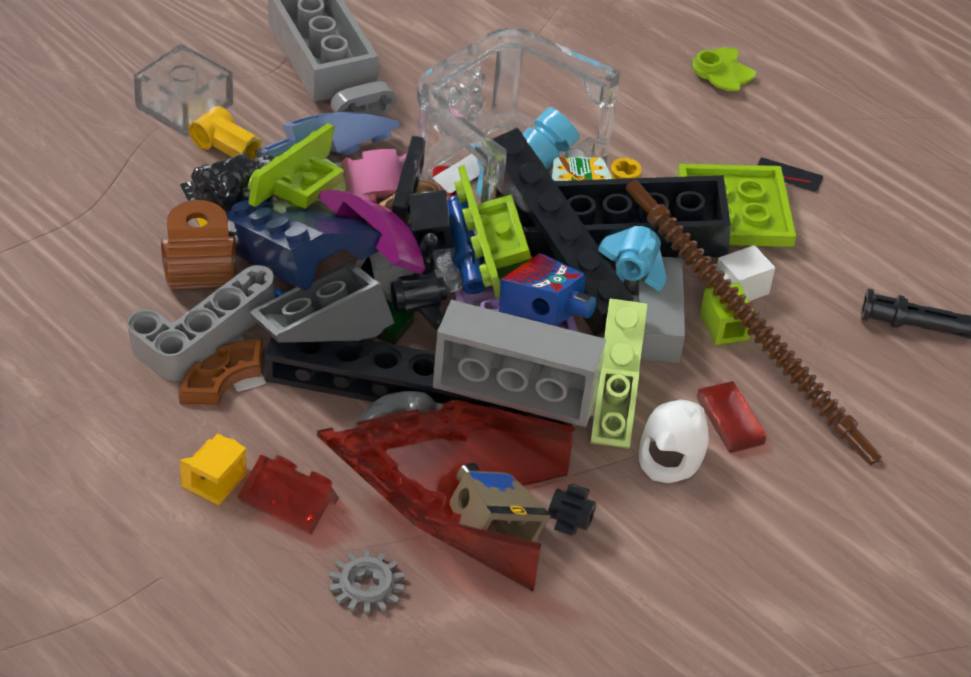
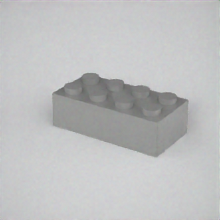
M268 0V24L314 102L329 100L343 89L377 81L378 55L343 0Z
M451 300L437 331L433 388L586 427L598 393L606 339Z

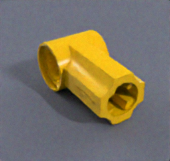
M221 106L213 107L193 121L188 128L193 142L204 150L214 146L231 157L243 153L251 160H254L257 155L256 150L261 149V139L236 125L232 115Z

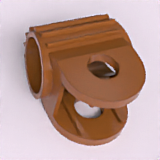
M191 200L175 206L167 217L168 239H161L162 262L168 287H170V290L214 289L222 287L234 278L236 238L228 234V219L225 211L217 204L204 200ZM193 218H202L208 222L202 227H192L187 224Z

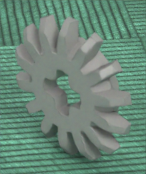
M363 551V557L356 558L352 552L347 554L350 561L348 564L340 560L335 563L341 573L330 571L329 578L337 583L330 584L329 590L330 592L341 593L335 597V601L338 604L352 599L348 605L349 611H354L360 602L364 603L365 614H370V603L372 602L380 611H385L387 607L383 600L396 604L399 597L392 593L404 592L405 585L396 583L404 579V573H392L398 566V563L393 560L389 564H385L383 562L385 554L379 553L378 557L374 558L370 557V551ZM365 576L373 577V583L378 584V586H370L369 591L361 590V584L355 581H363Z

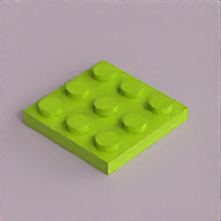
M678 164L677 177L724 175L731 223L729 246L794 247L796 232L781 166Z

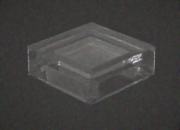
M450 248L438 252L436 262L447 291L452 293L463 289V282Z

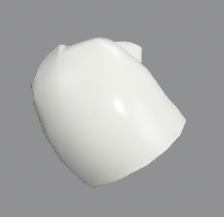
M680 399L661 404L651 413L640 440L638 455L641 469L652 481L663 483L678 482L690 478L698 471L704 460L710 440L704 408L697 403ZM655 441L658 449L662 451H676L684 454L681 464L678 467H664L656 463L649 453L650 443Z

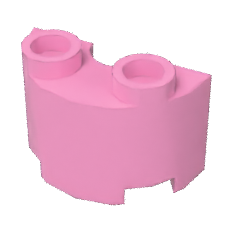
M377 149L362 152L363 159L351 160L348 157L341 162V168L344 169L345 192L377 203L376 198H390L396 194L407 153L403 154V156H397L396 149Z

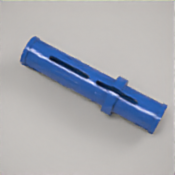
M458 195L452 196L448 199L456 250L454 263L460 269L464 292L467 294H478L486 289L479 269V265H482L484 262V257L476 259L470 238L475 236L474 229L468 231L462 209L468 208L467 201L460 203Z

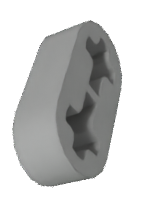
M374 81L339 91L331 100V109L333 112H356L380 116L388 113L394 107L397 99L395 93L386 82Z

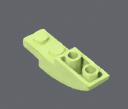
M609 299L604 334L606 344L598 393L595 400L591 444L630 449L648 306L646 303Z

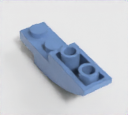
M356 112L317 114L283 124L282 126L287 138L256 150L258 159L261 156L271 155L273 158L280 156L294 144L308 137L313 131H317L329 123L335 126L330 151L340 152L341 156L360 150V143L370 139L372 143L391 137L390 131L399 128L400 125L398 120Z

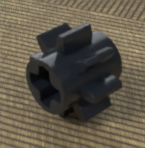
M573 483L568 484L566 491L556 489L548 509L551 515L550 518L557 521L554 530L573 536L576 535L578 528L585 531L589 529L597 505L596 501L588 499L590 489Z

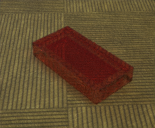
M734 381L698 389L697 400L704 408L706 415L729 453L765 445L767 435Z

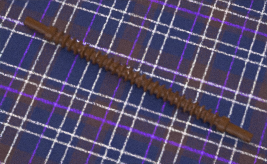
M637 180L631 181L625 189L648 214L647 221L652 227H659L658 233L660 235L666 234L665 241L668 243L673 242L672 249L680 250L678 253L679 257L687 258L685 264L693 265L692 272L700 273L699 280L707 281L706 288L714 289L713 296L721 297L720 303L728 305L727 311L735 312L734 319L742 320L740 326L742 328H749L747 334L749 336H756L755 343L763 344L762 351L770 352L769 359L777 360L776 367L784 368L783 375L791 376L790 383H797L799 385L797 391H804L806 393L804 399H811L813 401L812 408L818 407L820 409L819 416L827 417L826 424L834 425L833 432L840 439L845 438L870 466L880 460L882 456L857 429L858 422L853 416H846L844 414L846 409L844 407H837L838 400H831V392H824L822 390L824 384L815 382L817 376L808 374L809 367L801 366L802 359L794 358L795 351L787 350L788 343L780 342L781 335H773L774 328L772 326L766 327L767 320L765 318H758L760 312L751 310L753 304L744 302L746 296L737 294L739 288L731 287L732 280L724 279L725 272H717L718 265L716 263L710 264L711 257L703 256V248H696L698 245L697 241H690L691 234L683 233V225H676L677 218H670V210L663 204L659 205Z

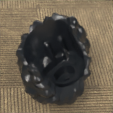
M241 153L227 160L215 162L212 165L203 164L193 169L191 174L193 181L191 185L192 193L196 197H201V200L217 204L227 213L232 210L233 205L249 200L250 190L248 189V183L251 175L255 170L261 169L274 158L271 155L251 160Z

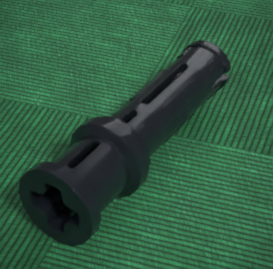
M868 288L865 293L860 317L862 321H868L870 318L889 322L891 327L895 328L902 327L904 324L971 339V315L910 303L902 295L894 298L875 294L874 289Z

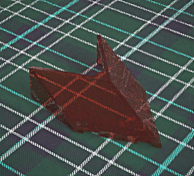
M456 400L443 403L442 409L420 413L419 409L359 421L356 422V428L334 432L333 427L317 430V437L414 526L534 592L542 543L460 524L462 514L453 512L450 507V499L460 483L457 480V473L462 466L468 463H476L483 472L508 473L522 486L567 476L575 427Z

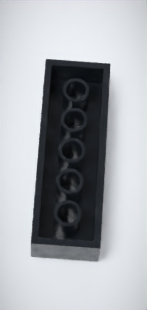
M724 175L554 181L598 247L607 236L635 226H643L654 231L660 238L662 257L681 258L678 254L680 250L672 249L673 242H666V234L660 235L658 233L659 227H652L647 221L648 214L626 191V186L631 181L637 180L659 205L663 204L670 210V218H677V226H684L683 233L691 234L690 241H697L698 245L696 248L704 249L703 256L722 257L729 254L731 223ZM514 202L530 255L535 257L540 253L556 260L540 231L526 213Z

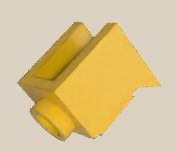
M218 433L212 440L208 439L192 457L179 459L181 487L218 506L247 475L246 447L236 440L226 438Z

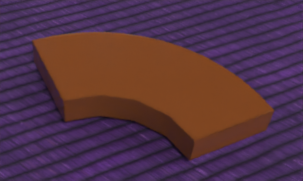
M263 339L241 340L217 348V353H214L202 362L197 361L183 379L179 391V403L219 405L223 393L232 384L246 378L261 377Z

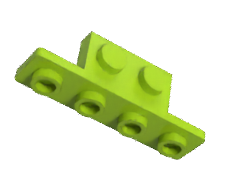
M329 123L325 124L299 143L294 144L280 156H276L261 169L255 170L248 183V189L250 190L248 204L256 207L272 195H276L287 200L293 206L305 209L319 199L317 197L320 191L331 190L340 184L344 169L323 160L330 153L335 126Z
M465 165L457 167L461 180L454 182L459 202L467 201L468 208L462 209L468 231L476 230L477 235L470 237L476 259L484 257L485 264L479 265L484 286H492L497 299L500 298L501 285L496 269L530 260L529 248L512 194L476 204Z

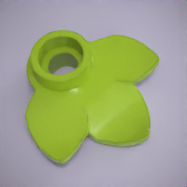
M721 47L714 50H702L692 61L694 73L703 79H708L712 85L725 91H739L741 84L750 82L757 74L756 70L737 61L739 50L735 48Z

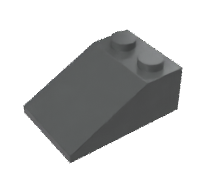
M351 261L313 279L311 288L306 291L297 287L249 311L251 318L278 343L360 341L365 338L376 337L383 332L384 328L394 324L380 283Z

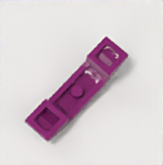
M320 191L317 198L336 214L344 217H361L377 229L382 236L375 248L394 265L422 275L425 265L418 243L410 229L395 213L380 204L345 191Z

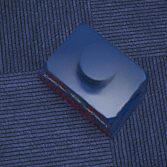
M539 253L501 279L499 312L559 326L574 314L587 319L590 318L596 308V298L584 293L586 277L583 272Z

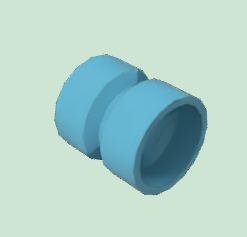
M547 107L534 121V129L527 128L522 133L547 171L553 167L554 159L560 157L559 152H567L580 138L575 126L563 114L552 107Z

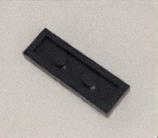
M412 136L392 204V212L406 226L411 214L409 195L417 193L424 167L426 140H424V137Z

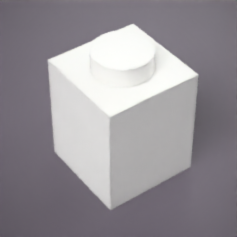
M755 245L718 258L717 272H725L724 279H731L732 284L740 283L749 301L770 293L775 267Z

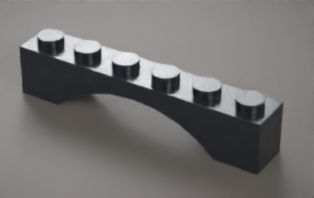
M517 127L486 141L482 166L502 194L506 196L512 194L513 201L532 220L550 247L556 260L583 272L586 277L584 293L596 298L594 313L590 318L583 317L594 335L604 332L609 299L633 302V297L606 257L598 251L599 247L519 128Z

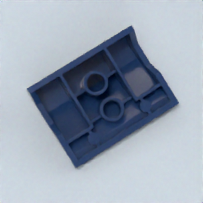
M244 200L233 205L232 210L226 213L228 234L236 238V255L254 265L269 268L273 275L304 291L312 286L318 262L344 249L356 258L364 260L379 252L375 246L382 234L361 217H344L336 214L322 201H315L304 209L289 204L287 200H265L256 207L248 204L249 200Z

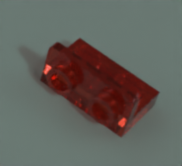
M260 454L237 498L246 505L312 535L329 502L336 505L339 496L331 487L333 482L314 471H311L309 476L296 471L298 466L282 456L276 455L273 460Z

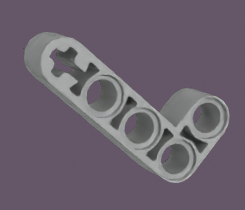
M261 265L250 266L244 269L173 324L153 310L144 309L133 313L127 322L133 354L168 381L184 379L187 372L197 361L202 362L209 356L217 353V348L232 343L256 324L251 318L249 311L276 298L273 272Z

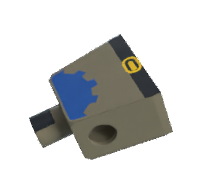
M468 463L462 466L457 473V480L460 483L450 499V507L473 546L533 547L551 516L549 512L512 475L502 472H483L476 463Z

